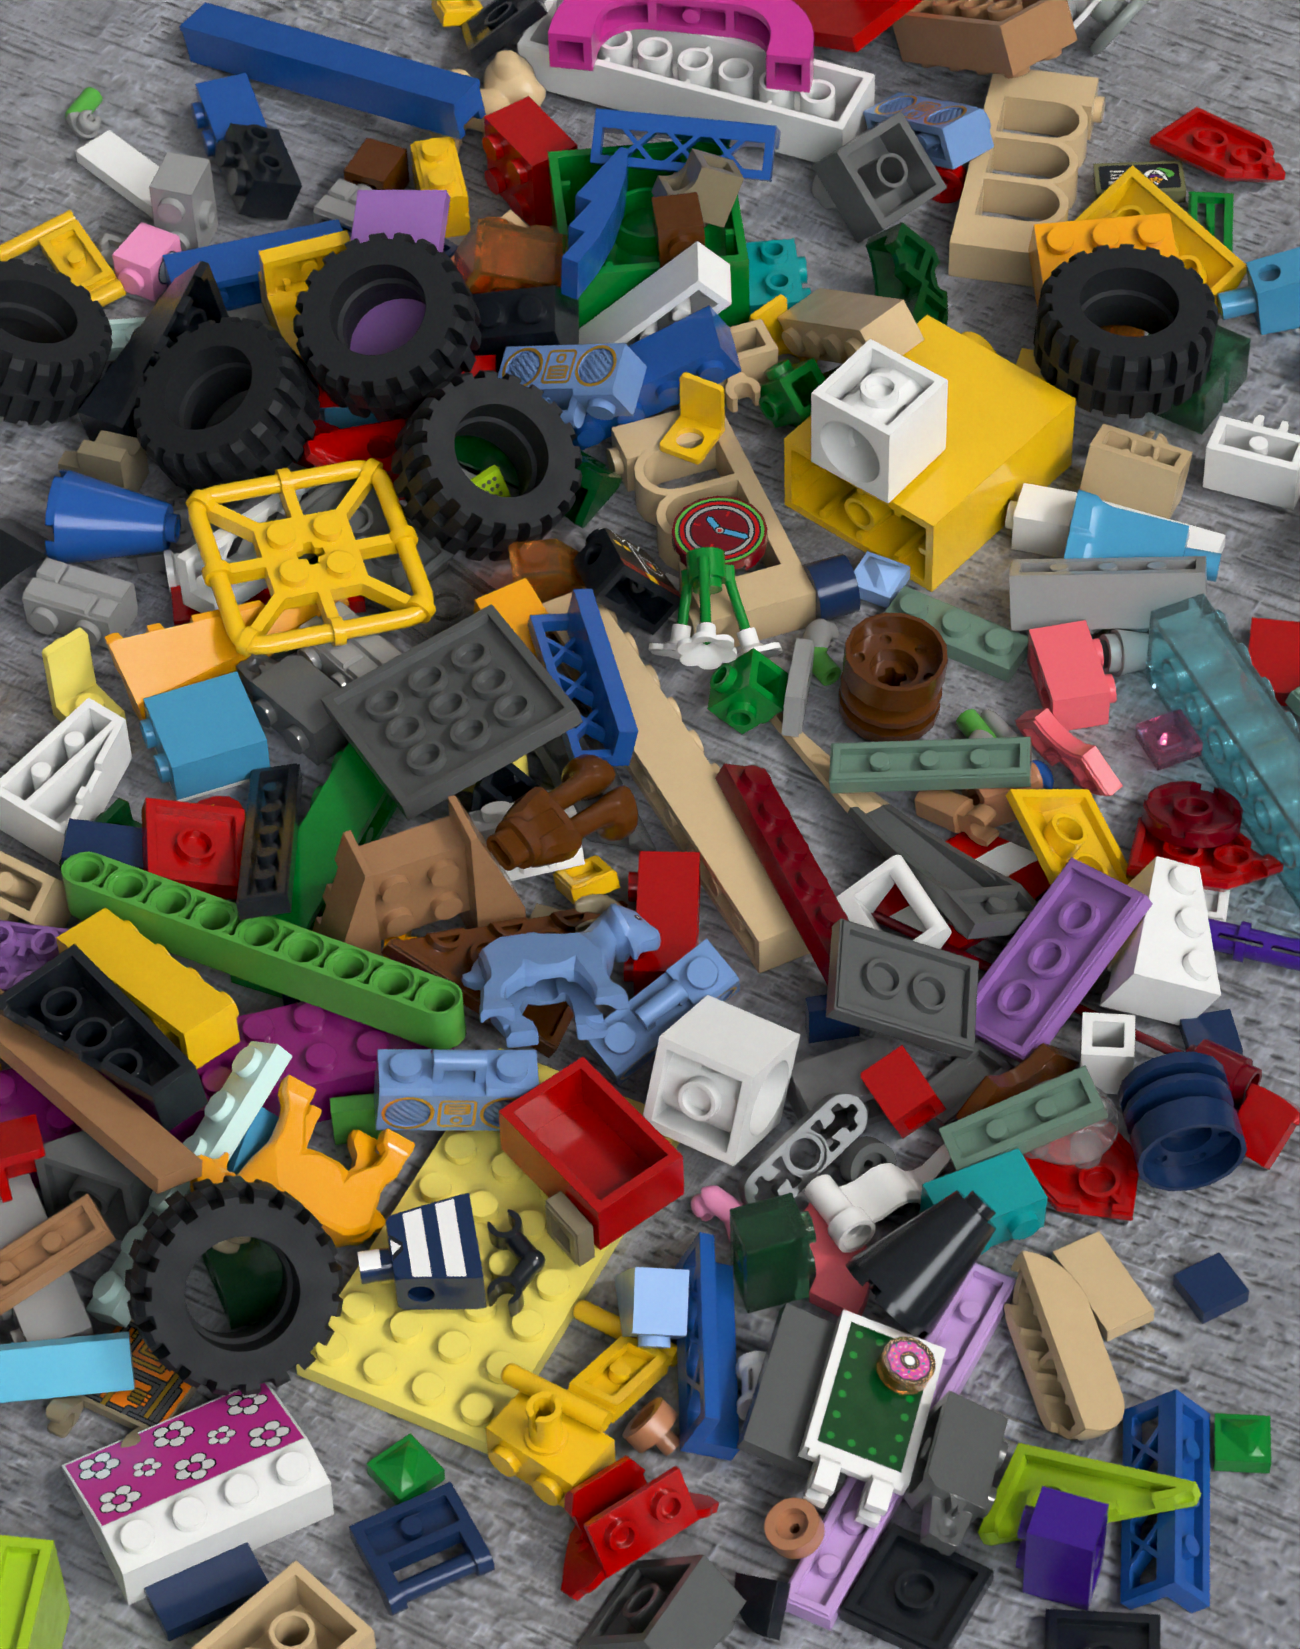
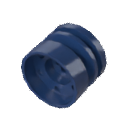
M1173 1052L1165 1054L1135 1067L1122 1080L1117 1096L1125 1125L1130 1135L1129 1140L1139 1176L1148 1185L1166 1191L1193 1190L1211 1185L1223 1179L1242 1163L1247 1151L1246 1142L1237 1111L1234 1108L1224 1067L1213 1056L1198 1052Z

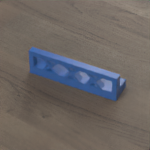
M596 108L590 163L593 165H604L611 157L610 155H602L604 133L624 134L633 142V145L628 148V168L676 173L686 163L674 161L683 154L688 159L690 155L688 150L697 142L717 143L724 152L721 157L734 160L744 179L771 182L775 149L779 150L781 131L776 125ZM635 136H643L639 140L635 138ZM655 137L672 139L679 149L667 159L661 161L653 160L643 146ZM679 140H686L687 142L682 145ZM724 144L733 146L727 149ZM743 146L764 148L762 170L743 169L733 157V154ZM639 150L645 159L631 158L630 156Z
M573 589L568 613L530 615L527 625L538 661L571 700L576 698L592 708V712L587 717L581 715L583 723L562 734L568 758L571 761L582 754H588L606 760L611 766H629L638 735V728L593 590ZM567 631L570 640L562 646L546 637L545 632ZM562 662L581 673V676L575 682L557 672L556 668ZM584 734H587L603 743L605 749L582 750L579 740Z
M699 1232L675 1266V1269L689 1270L687 1336L677 1339L680 1451L732 1461L740 1450L736 1448L739 1441V1416L737 1413L738 1389L733 1266L715 1262V1236Z
M1174 1389L1124 1410L1122 1465L1147 1471L1154 1460L1158 1461L1159 1474L1195 1481L1201 1496L1197 1506L1157 1513V1522L1144 1541L1141 1540V1526L1149 1515L1122 1520L1120 1603L1130 1610L1165 1597L1170 1598L1190 1613L1210 1607V1413L1179 1390ZM1158 1417V1426L1144 1445L1142 1443V1423ZM1156 1557L1157 1579L1140 1585L1141 1574L1152 1558Z

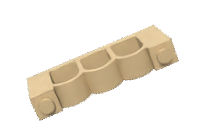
M1031 69L1027 74L1017 78H1005L1004 74H992L983 110L991 123L990 133L994 148L970 160L949 242L948 276L1034 287L1028 253L1034 224L1068 221V210L1072 208L1077 197L1078 168L1082 166L1086 158L1087 140L1091 138L1094 122L1102 123L1105 97L1098 96L1099 78ZM1003 129H1006V130H1014V131H1022V132H1030V133H1038V134H1046V135H1054V136H1058V137H1051V138H1049V137H1041V136H1033V135L1009 133V132H1003ZM993 170L1044 176L1049 177L1051 179H1034L1011 175L995 174L992 172ZM982 212L1030 217L1042 221H1022L983 216Z
M680 409L612 427V448L606 449L610 471L619 474L623 478L622 481L628 492L635 490V502L638 513L645 521L656 526L659 557L667 566L679 572L680 594L682 590L681 571L687 569V567L680 561V556L676 551L674 552L672 546L671 532L674 519L685 506L699 499L713 496L736 497L752 504L764 516L768 528L766 551L762 557L766 568L735 577L750 628L755 627L760 641L806 628L809 623L816 620V591L726 416L724 433L702 463L698 465L664 453L659 448L660 441L680 416ZM684 433L676 439V442L682 447L694 448L703 442V438L696 433ZM715 468L720 475L719 478L682 488L666 489L657 486L663 482ZM722 584L721 592L710 595L711 623L716 626V635L724 634L731 636L734 639V647H738L740 643L737 633L740 629L726 586ZM693 590L688 618V626H691V637L696 633L697 625L700 624L699 594H695Z

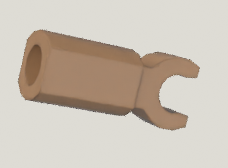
M953 790L918 791L914 799L917 816L954 833L963 831L971 840L981 846H988L999 836V830L987 825L997 816V811L986 804L973 805V799Z

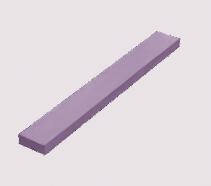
M975 1263L935 1330L925 1340L946 1348L930 1410L949 1390L958 1395L961 1394L1005 1313L1004 1304L1010 1303L1013 1299L1015 1278ZM847 1476L844 1486L838 1492L823 1519L825 1534L822 1543L815 1552L800 1560L788 1582L791 1586L785 1611L830 1631L840 1614L841 1607L856 1585L904 1497V1494L901 1496L892 1493L888 1510L884 1516L881 1515L876 1529L855 1521V1517L866 1482L851 1476Z

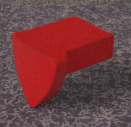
M1250 1083L1245 1091L1248 1096L1237 1112L1247 1146L1245 1156L1270 1170L1296 1126L1300 1125V1107L1262 1086Z

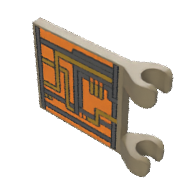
M131 1319L127 1327L116 1325L110 1333L128 1331L130 1333L135 1389L54 1398L46 1408V1417L51 1420L47 1426V1431L58 1437L65 1438L78 1421L85 1407L133 1429L122 1441L121 1448L134 1446L141 1441L138 1432L179 1415L198 1388L183 1382L175 1372H169L139 1335V1329Z

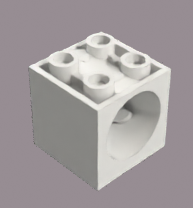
M869 339L811 393V462L889 504L946 449L948 380Z
M707 995L659 1036L643 1117L662 1135L735 1166L781 1122L800 1034Z

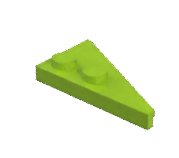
M1018 1443L997 1488L994 1504L990 1512L983 1519L978 1534L983 1544L989 1546L1022 1540L1017 1535L1026 1505L1036 1506L1042 1486L1109 1504L1107 1523L1197 1506L1201 1492L1195 1481Z

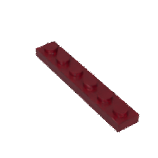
M724 763L715 779L828 985L832 926L840 918L849 921L848 916L842 909L827 878L821 871L809 849V845L800 833L790 815L789 809L785 806L766 769L754 765L741 766Z

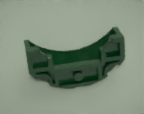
M903 222L868 238L866 248L872 267L874 295L903 299L916 324L926 315H929L947 326L948 297L947 291L942 290L938 286L935 269L940 264L935 248ZM840 366L823 373L825 379H827L831 374H833Z
M463 435L455 437V453L460 464L480 472L495 464L500 469L505 483L519 490L516 470L510 459L500 448L485 439L475 436ZM581 450L583 463L577 468L582 473L581 487L575 493L576 501L565 517L584 529L617 491L623 478L619 474L606 469V464Z

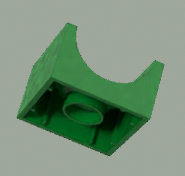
M679 140L682 145L687 142L686 140ZM673 141L646 143L643 146L653 160L664 161L679 149ZM697 142L688 150L690 153L693 148L717 156H721L724 153L717 143ZM724 144L727 149L730 148L729 145ZM632 145L603 147L602 155L612 156L620 147L628 149ZM591 148L548 152L552 234L560 288L562 256L568 251L569 225L575 219V195L603 166L590 163ZM639 150L630 156L631 158L645 159ZM683 154L674 162L686 163L688 159ZM628 168V187L624 216L615 243L603 266L579 297V329L660 269L653 228L651 197H654L651 191L658 175L669 176L674 172ZM737 195L724 228L709 223L707 227H704L705 247L730 264L732 304L718 313L719 317L728 327L747 323L750 318L749 258Z

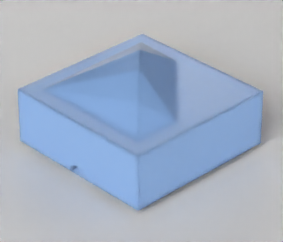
M867 551L854 570L860 599L888 608L910 579V566Z

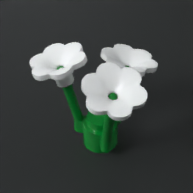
M702 547L687 552V569L681 571L682 590L677 624H672L670 641L650 643L648 650L654 655L678 659L683 665H698L706 670L716 669L722 663L732 662L753 648L767 658L781 654L783 650L779 642L762 644L759 642L755 627L750 628L735 581L734 565L725 564V551L715 547ZM722 584L726 586L740 629L737 633L741 646L738 654L734 647V639L729 635H716V626L711 623L710 595L721 592ZM693 590L695 594H699L700 624L696 627V633L690 638L691 626H688V618Z

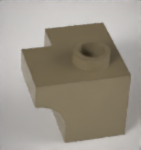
M692 148L684 167L677 173L674 172L669 176L658 175L651 192L654 197L697 192L704 227H707L709 223L724 228L744 178L734 160Z
M103 430L100 431L95 441L84 439L77 451H65L58 462L59 470H72L137 493L149 474L147 454L137 438Z

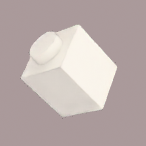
M1023 483L1018 501L1010 500L1006 514L1005 528L1012 529V549L1064 559L1078 492Z
M1083 1012L1079 1068L1086 1065L1098 1093L1117 1094L1122 1080L1133 1070L1135 1015Z

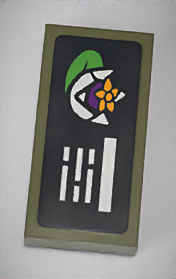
M1182 161L1093 164V182L1096 199L1133 165L1175 203H1182L1186 200V185Z

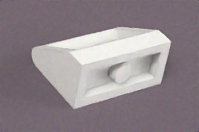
M901 855L892 856L836 897L847 914L849 921L882 931L871 913L874 912L893 885L896 884L926 929L924 933L913 941L941 949L952 933Z

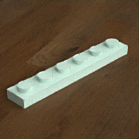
M251 1041L235 1057L232 1064L233 1071L222 1089L210 1098L205 1107L204 1118L194 1134L187 1138L183 1145L196 1156L202 1154L212 1159H218L224 1152H227L230 1159L293 1056L278 1044ZM190 1181L159 1194H156L154 1191L151 1193L148 1209L138 1225L133 1227L124 1237L121 1244V1252L110 1270L103 1274L94 1286L93 1298L85 1310L100 1322L121 1327L128 1326L132 1318L127 1306V1302L130 1300V1292L125 1287V1270L132 1269L134 1260L129 1255L134 1239L142 1241L147 1229L142 1224L152 1211L160 1216L169 1207L165 1201L166 1198L176 1191H179L183 1196L191 1193Z

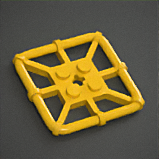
M369 458L367 461H347L292 472L287 467L276 469L275 475L215 485L203 490L196 489L190 494L186 500V506L188 508V520L204 564L201 573L205 584L212 588L227 635L236 646V652L250 657L252 654L268 655L325 643H331L335 647L346 645L347 639L409 628L419 623H428L436 612V607L434 605L432 588L416 548L418 537L415 529L409 526L406 521L392 480L387 472L382 469L383 463ZM357 479L336 509L303 515L295 490ZM374 487L390 533L355 540L349 520ZM278 493L287 518L258 523L220 504ZM210 523L253 543L257 558L234 563L222 560ZM304 554L319 556L318 563L311 565L307 559H298V557ZM399 554L413 595L404 593L369 576L363 560ZM265 579L271 599L252 625L245 627L231 585ZM362 595L393 611L343 620L338 614L334 600ZM312 604L318 605L324 624L266 635L284 610Z

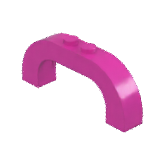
M564 0L554 13L548 31L550 67L593 71L599 49L608 39L625 31L648 29L738 38L758 45L766 52V89L810 93L813 82L814 34L812 25L805 12L792 0Z

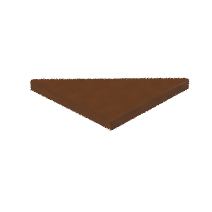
M616 901L627 908L628 904L624 901ZM574 908L552 912L549 916L531 919L521 917L491 922L488 926L466 930L461 927L427 933L424 937L402 940L396 938L391 939L384 946L381 953L394 961L457 984L462 990L463 1005L479 1014L481 990L465 987L462 982V976L472 970L473 964L485 946L499 937L529 932L539 934L576 933V926L584 921L598 918L601 914L592 912L580 913ZM566 1001L543 1006L527 1005L522 1014L533 1021L538 1030L539 1043L530 1047L548 1058L556 1052L573 1018V1012Z

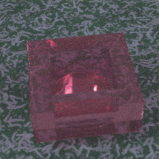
M1181 709L1136 724L1135 737L1157 771L1202 756L1203 742Z

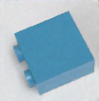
M237 671L143 699L146 719L139 721L141 734L146 748H155L157 754L153 755L158 777L162 784L169 782L176 801L184 802L250 782L251 771L271 767L266 736Z

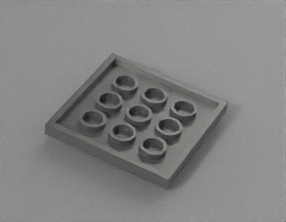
M492 604L321 698L327 714L407 820L431 809L433 806L448 799L449 796L455 795L465 788L474 785L488 775L583 723L576 705Z

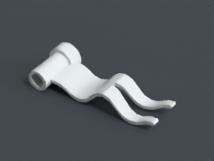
M943 1144L923 1165L911 1171H904L892 1163L879 1164L869 1169L855 1181L838 1187L830 1175H820L807 1185L805 1196L828 1224V1234L837 1247L845 1253L854 1252L865 1246L872 1239L876 1229L874 1223L882 1220L895 1209L907 1203L918 1202L920 1204L922 1184L937 1179L952 1159L946 1145Z

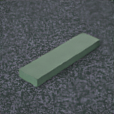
M1031 737L831 743L830 792L860 793L1031 787Z

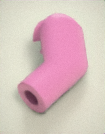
M714 1185L703 1187L701 1193L692 1197L690 1205L697 1218L701 1217L702 1221H710L716 1216L724 1222L733 1252L746 1253L756 1247V1236L748 1208L745 1204L719 1186Z

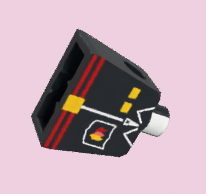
M608 528L596 529L587 536L584 548L576 555L573 562L585 587L593 590L597 603L654 635L679 608L681 594L651 556L640 547ZM632 582L638 590H640L642 586L645 588V590L640 593H635L632 588Z

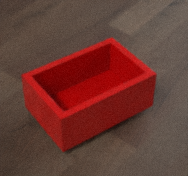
M583 1056L498 1111L501 1149L549 1198L562 1191L593 1226L594 1245L599 1250H602L684 1195L683 1155Z

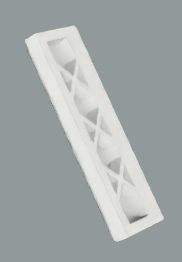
M320 486L295 490L298 501L300 502L302 495L307 492L310 495ZM278 493L273 494L242 514L258 523L267 522L268 517L276 512H279L276 520L286 518ZM222 528L213 532L222 560L234 563L257 558L253 543L245 539L242 540L237 553L227 558L226 556L231 545L238 536ZM197 544L177 555L176 562L183 604L200 613L217 610L218 606L212 588L205 584L203 576L201 575L196 578L194 564L201 561L202 558ZM304 554L298 557V559L310 560L316 555ZM265 579L231 585L238 605L268 587Z

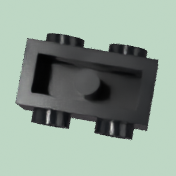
M230 123L224 139L220 140L217 144L215 161L221 169L227 184V191L232 196L238 214L252 218L266 217L287 220L302 188V184L279 130L264 128L256 124L241 125Z

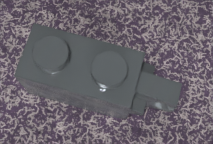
M252 654L247 660L241 661L236 666L242 684L253 696L252 707L259 722L266 728L272 727L283 736L287 745L296 754L303 753L319 766L348 745V740L327 714L321 698L338 690L340 687L302 655H288L279 662H276L266 655Z
M950 1390L929 1411L910 1484L904 1494L910 1509L922 1515L920 1543L934 1548L947 1556H950L960 1546L968 1526L977 1517L983 1519L990 1512L997 1495V1489L992 1486L994 1474L1001 1467L1008 1451V1443L1003 1441L1008 1418Z

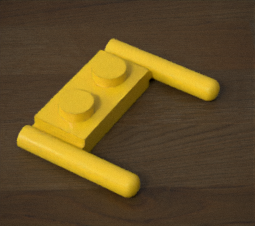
M71 210L0 245L1 262H7L10 258H15L40 246L43 254L57 274L61 272L70 277L71 283L74 285H82L90 292L91 300H97L102 307L126 295L122 283L116 278L113 270L79 221L76 220Z
M580 1300L573 1309L575 1319L617 1340L570 1381L568 1390L514 1363H509L502 1369L501 1380L506 1385L530 1397L539 1392L553 1393L552 1401L556 1397L561 1400L562 1413L603 1433L607 1430L610 1423L617 1421L667 1374L669 1366H676L677 1345L671 1342V1348L666 1349L638 1347V1337L622 1336L619 1316L587 1300Z

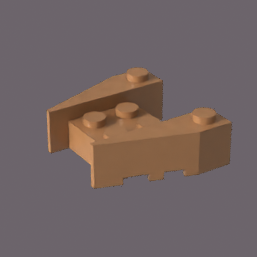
M456 795L448 797L449 816L358 846L351 830L343 832L335 857V862L338 866L333 883L326 885L323 894L326 907L323 916L316 917L312 931L382 956L381 940L404 935L410 930L439 920L453 918L457 914L460 915L466 929L488 926L491 922L526 917V910L506 870L489 851L485 838L473 824Z

